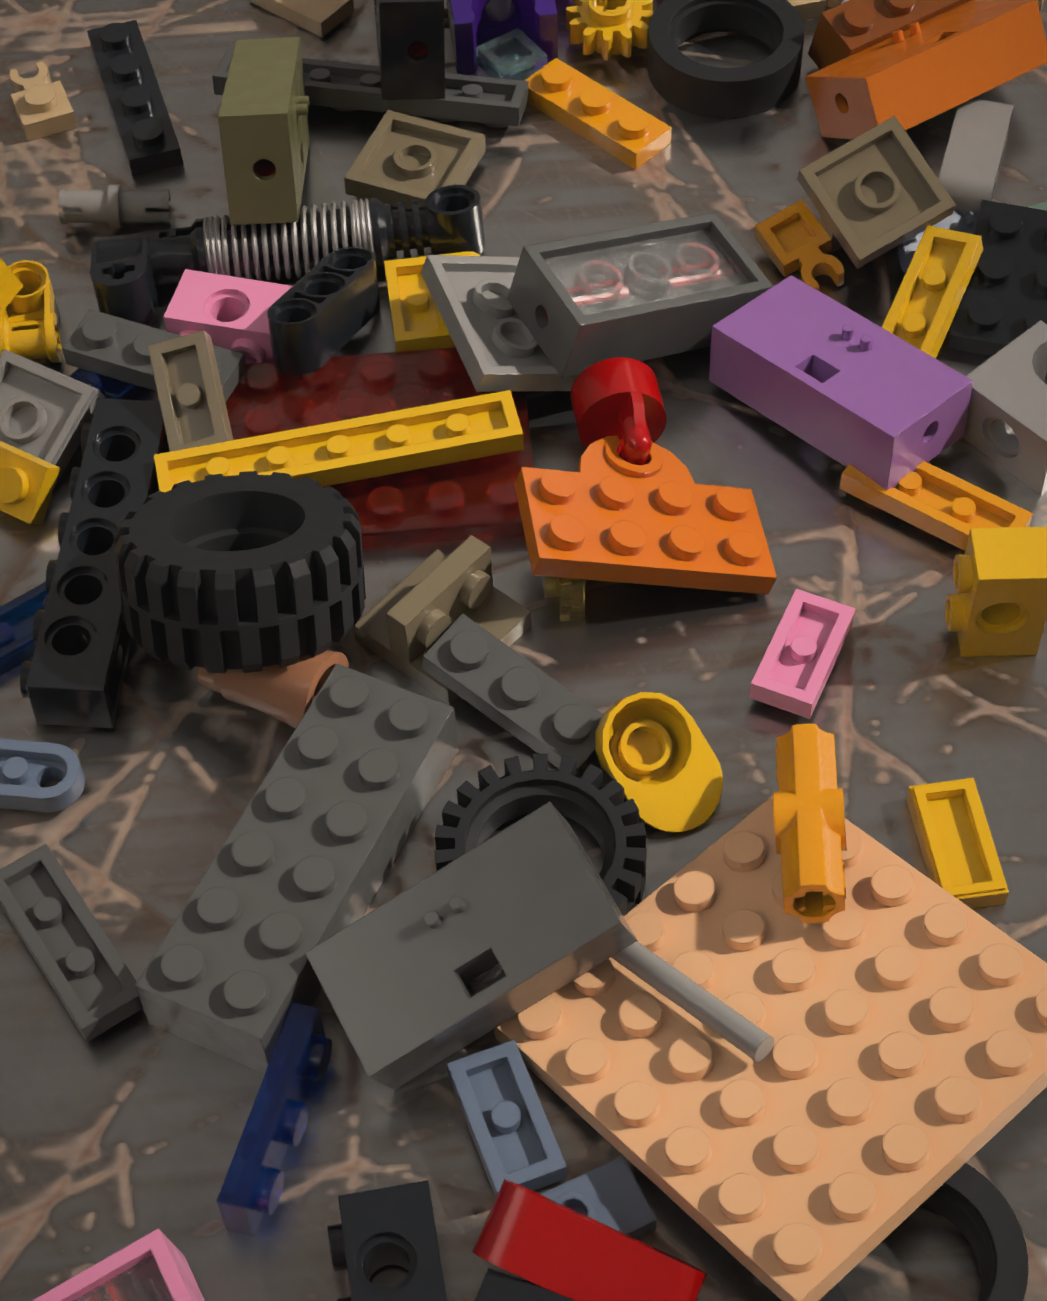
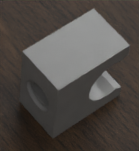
M1041 320L966 375V377L973 380L965 432L962 437L1040 496L1047 491V384L1044 383L1047 372V324Z

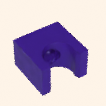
M446 0L457 74L474 75L478 68L477 49L486 41L498 37H515L528 42L533 46L536 52V63L541 68L553 59H558V15L555 0Z

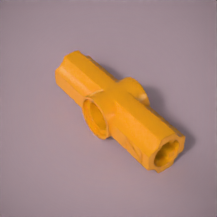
M817 724L792 725L786 734L776 737L777 748H775L776 777L779 792H773V814L776 852L781 854L784 913L798 917L803 923H825L836 913L845 911L846 884L842 851H847L843 788H837L834 734L819 729Z

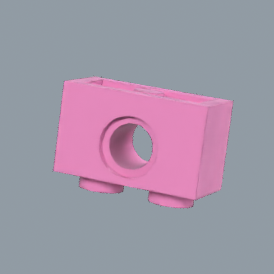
M185 269L163 317L166 331L184 336L205 330L211 336L213 345L243 353L248 371L255 370L280 374L274 368L267 311L292 286Z

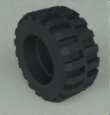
M257 471L239 472V475L223 476L222 473L205 476V480L197 482L183 481L174 484L172 490L167 492L159 490L149 495L143 505L136 504L128 512L125 519H123L114 538L122 612L127 632L151 656L160 661L169 658L176 667L192 670L196 666L205 668L208 673L226 674L227 669H243L244 673L262 671V667L278 664L282 668L297 664L300 657L306 655L315 657L327 651L331 642L339 643L349 634L352 627L356 625L365 608L366 592L359 515L348 500L337 490L330 486L323 488L317 480L307 477L299 480L292 478L287 473L273 472L272 475H258Z

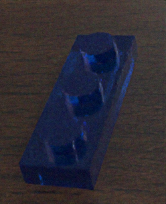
M294 1002L291 1004L216 1201L226 1230L255 1237L263 1213L272 1215L277 1208L284 1185V1171L280 1170L281 1163L288 1145L297 1147L303 1137L309 1114V1105L304 1103L312 1080L321 1081L324 1078L331 1058L332 1040L325 1036L321 1013L318 1008Z

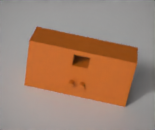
M970 0L923 23L913 22L908 25L909 29L903 32L902 29L893 31L892 37L807 75L805 78L822 137L854 139L893 116L897 118L904 130H907L1046 64L1047 40L1038 1Z

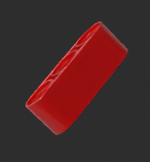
M504 1179L472 1251L482 1259L510 1273L576 1301H696L707 1276L706 1272L670 1254Z

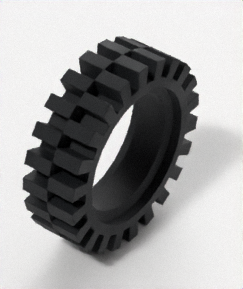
M533 754V770L522 771L519 757L515 756L504 759L505 776L499 778L492 766L489 765L478 771V789L466 780L457 789L458 805L449 800L447 801L442 810L443 825L437 824L435 832L436 850H434L436 871L485 842L490 834L503 823L518 816L530 814L546 803L551 802L562 816L571 818L583 825L597 839L604 854V862L599 875L622 915H627L635 907V903L639 904L644 893V879H646L647 857L644 822L639 823V809L633 798L624 802V787L619 782L613 779L603 787V770L589 764L581 777L577 775L576 758L562 755L559 770L554 771L548 770V754Z

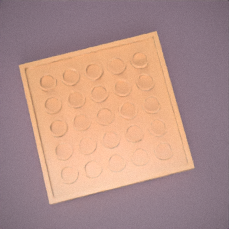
M772 795L624 916L639 943L774 1038L771 1051L762 1061L756 1062L611 957L493 1030L496 1039L501 1044L515 1039L524 1064L779 1299L782 1301H819L1047 1087V963L846 818L847 851H842L846 884L845 911L836 913L825 923H803L798 917L785 914L781 854L776 852Z

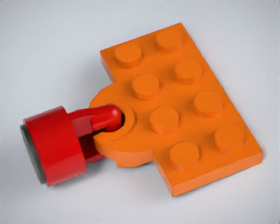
M616 357L594 363L582 371L574 381L570 393L579 438L587 448L580 457L575 472L521 467L515 482L532 575L769 595L777 575L752 489L695 484L688 468L672 452L655 444L665 429L667 418L657 378L653 370L639 360Z

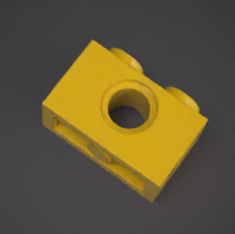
M1047 526L970 528L965 554L956 555L954 559L953 578L956 594H947L945 621L947 631L957 632L961 657L1037 655L1047 620Z

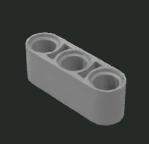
M976 98L958 105L938 178L956 204L954 210L964 215L970 211L978 216L981 201H992L1008 138L1014 105Z

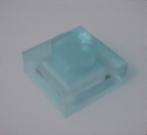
M517 28L477 46L476 64L491 78L524 81L547 64V54Z

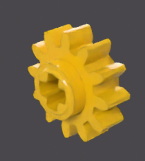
M574 0V6L566 7V29L569 30L570 44L583 43L584 55H589L596 51L602 54L604 60H609L612 55L618 54L630 58L633 45L638 48L647 49L649 23L654 13L653 0Z

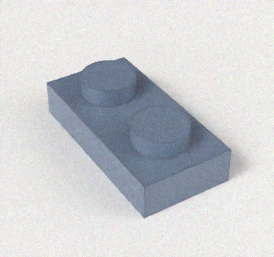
M515 1039L447 1063L448 1077L495 1198L504 1179L534 1191L567 1178L566 1163Z

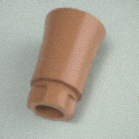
M325 651L315 657L310 655L300 657L297 664L282 668L278 664L265 666L259 672L244 673L243 669H227L226 674L208 673L205 668L198 667L197 680L201 686L221 693L226 700L253 708L296 729L335 665L340 664L349 668V662L347 657L341 652Z

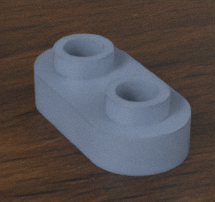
M0 738V808L51 813L66 809L81 796L85 786V777L78 756L72 749L57 743ZM60 781L54 786L44 787L49 782Z

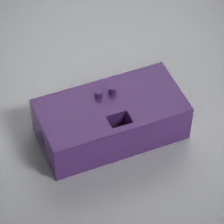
M792 275L712 326L710 382L845 467L851 464L885 490H889L891 487L894 488L898 485V481L911 471L915 472L916 467L923 461L928 463L964 436L973 380Z

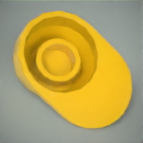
M638 692L619 699L602 715L595 731V751L601 767L607 774L624 787L625 799L628 801L633 798L639 809V818L644 823L660 831L684 832L701 825L713 814L720 802L723 791L722 769L715 753L694 719L678 701L662 693Z

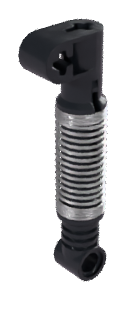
M448 185L432 191L425 199L426 206L421 207L418 205V200H412V208H405L404 202H397L398 209L391 210V203L383 204L377 198H369V200L365 198L364 201L360 198L359 201L356 199L351 201L350 211L347 202L344 200L341 202L340 209L334 201L331 204L330 210L325 203L321 205L320 211L318 206L313 204L310 212L308 207L303 205L301 214L299 213L298 222L231 225L230 217L224 214L222 220L218 215L215 218L213 216H210V218L205 216V218L196 219L190 227L93 238L90 275L99 312L149 326L157 316L158 286L179 284L185 269L239 278L246 276V279H252L251 275H256V280L262 281L261 274H265L266 279L271 281V273H275L276 278L280 280L282 278L281 272H285L286 277L290 279L292 276L291 271L295 270L296 276L300 278L301 269H305V274H307L311 270L310 268L315 267L329 253L344 247H363L375 253L376 267H384V261L397 258V251H403L404 257H411L410 250L417 249L419 256L425 255L424 248L431 247V254L433 255L465 251L476 252L480 255L485 248L481 196L472 187Z

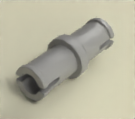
M108 185V190L59 189L58 208H62V212H59L60 223H109L110 228H122L123 223L171 224L170 189L122 190L121 185Z

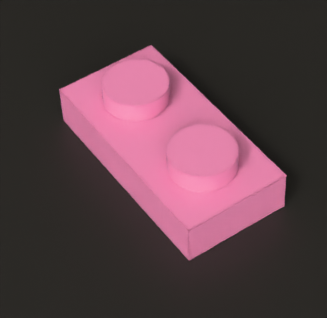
M795 589L751 682L749 698L810 719L851 630L856 608Z

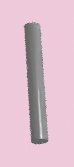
M638 941L611 957L754 1061H762L771 1051L774 1044V1038Z

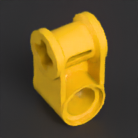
M22 260L14 262L8 267L23 284V287L0 315V355L5 349L29 360L49 359L52 364L62 363L63 351L59 327L60 313L48 271L41 263Z

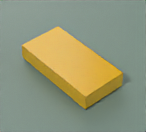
M974 778L909 786L906 800L928 878L971 909L1006 904L1009 894L1008 887Z

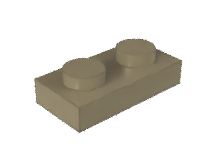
M205 330L149 345L148 351L170 452L233 440L211 336Z

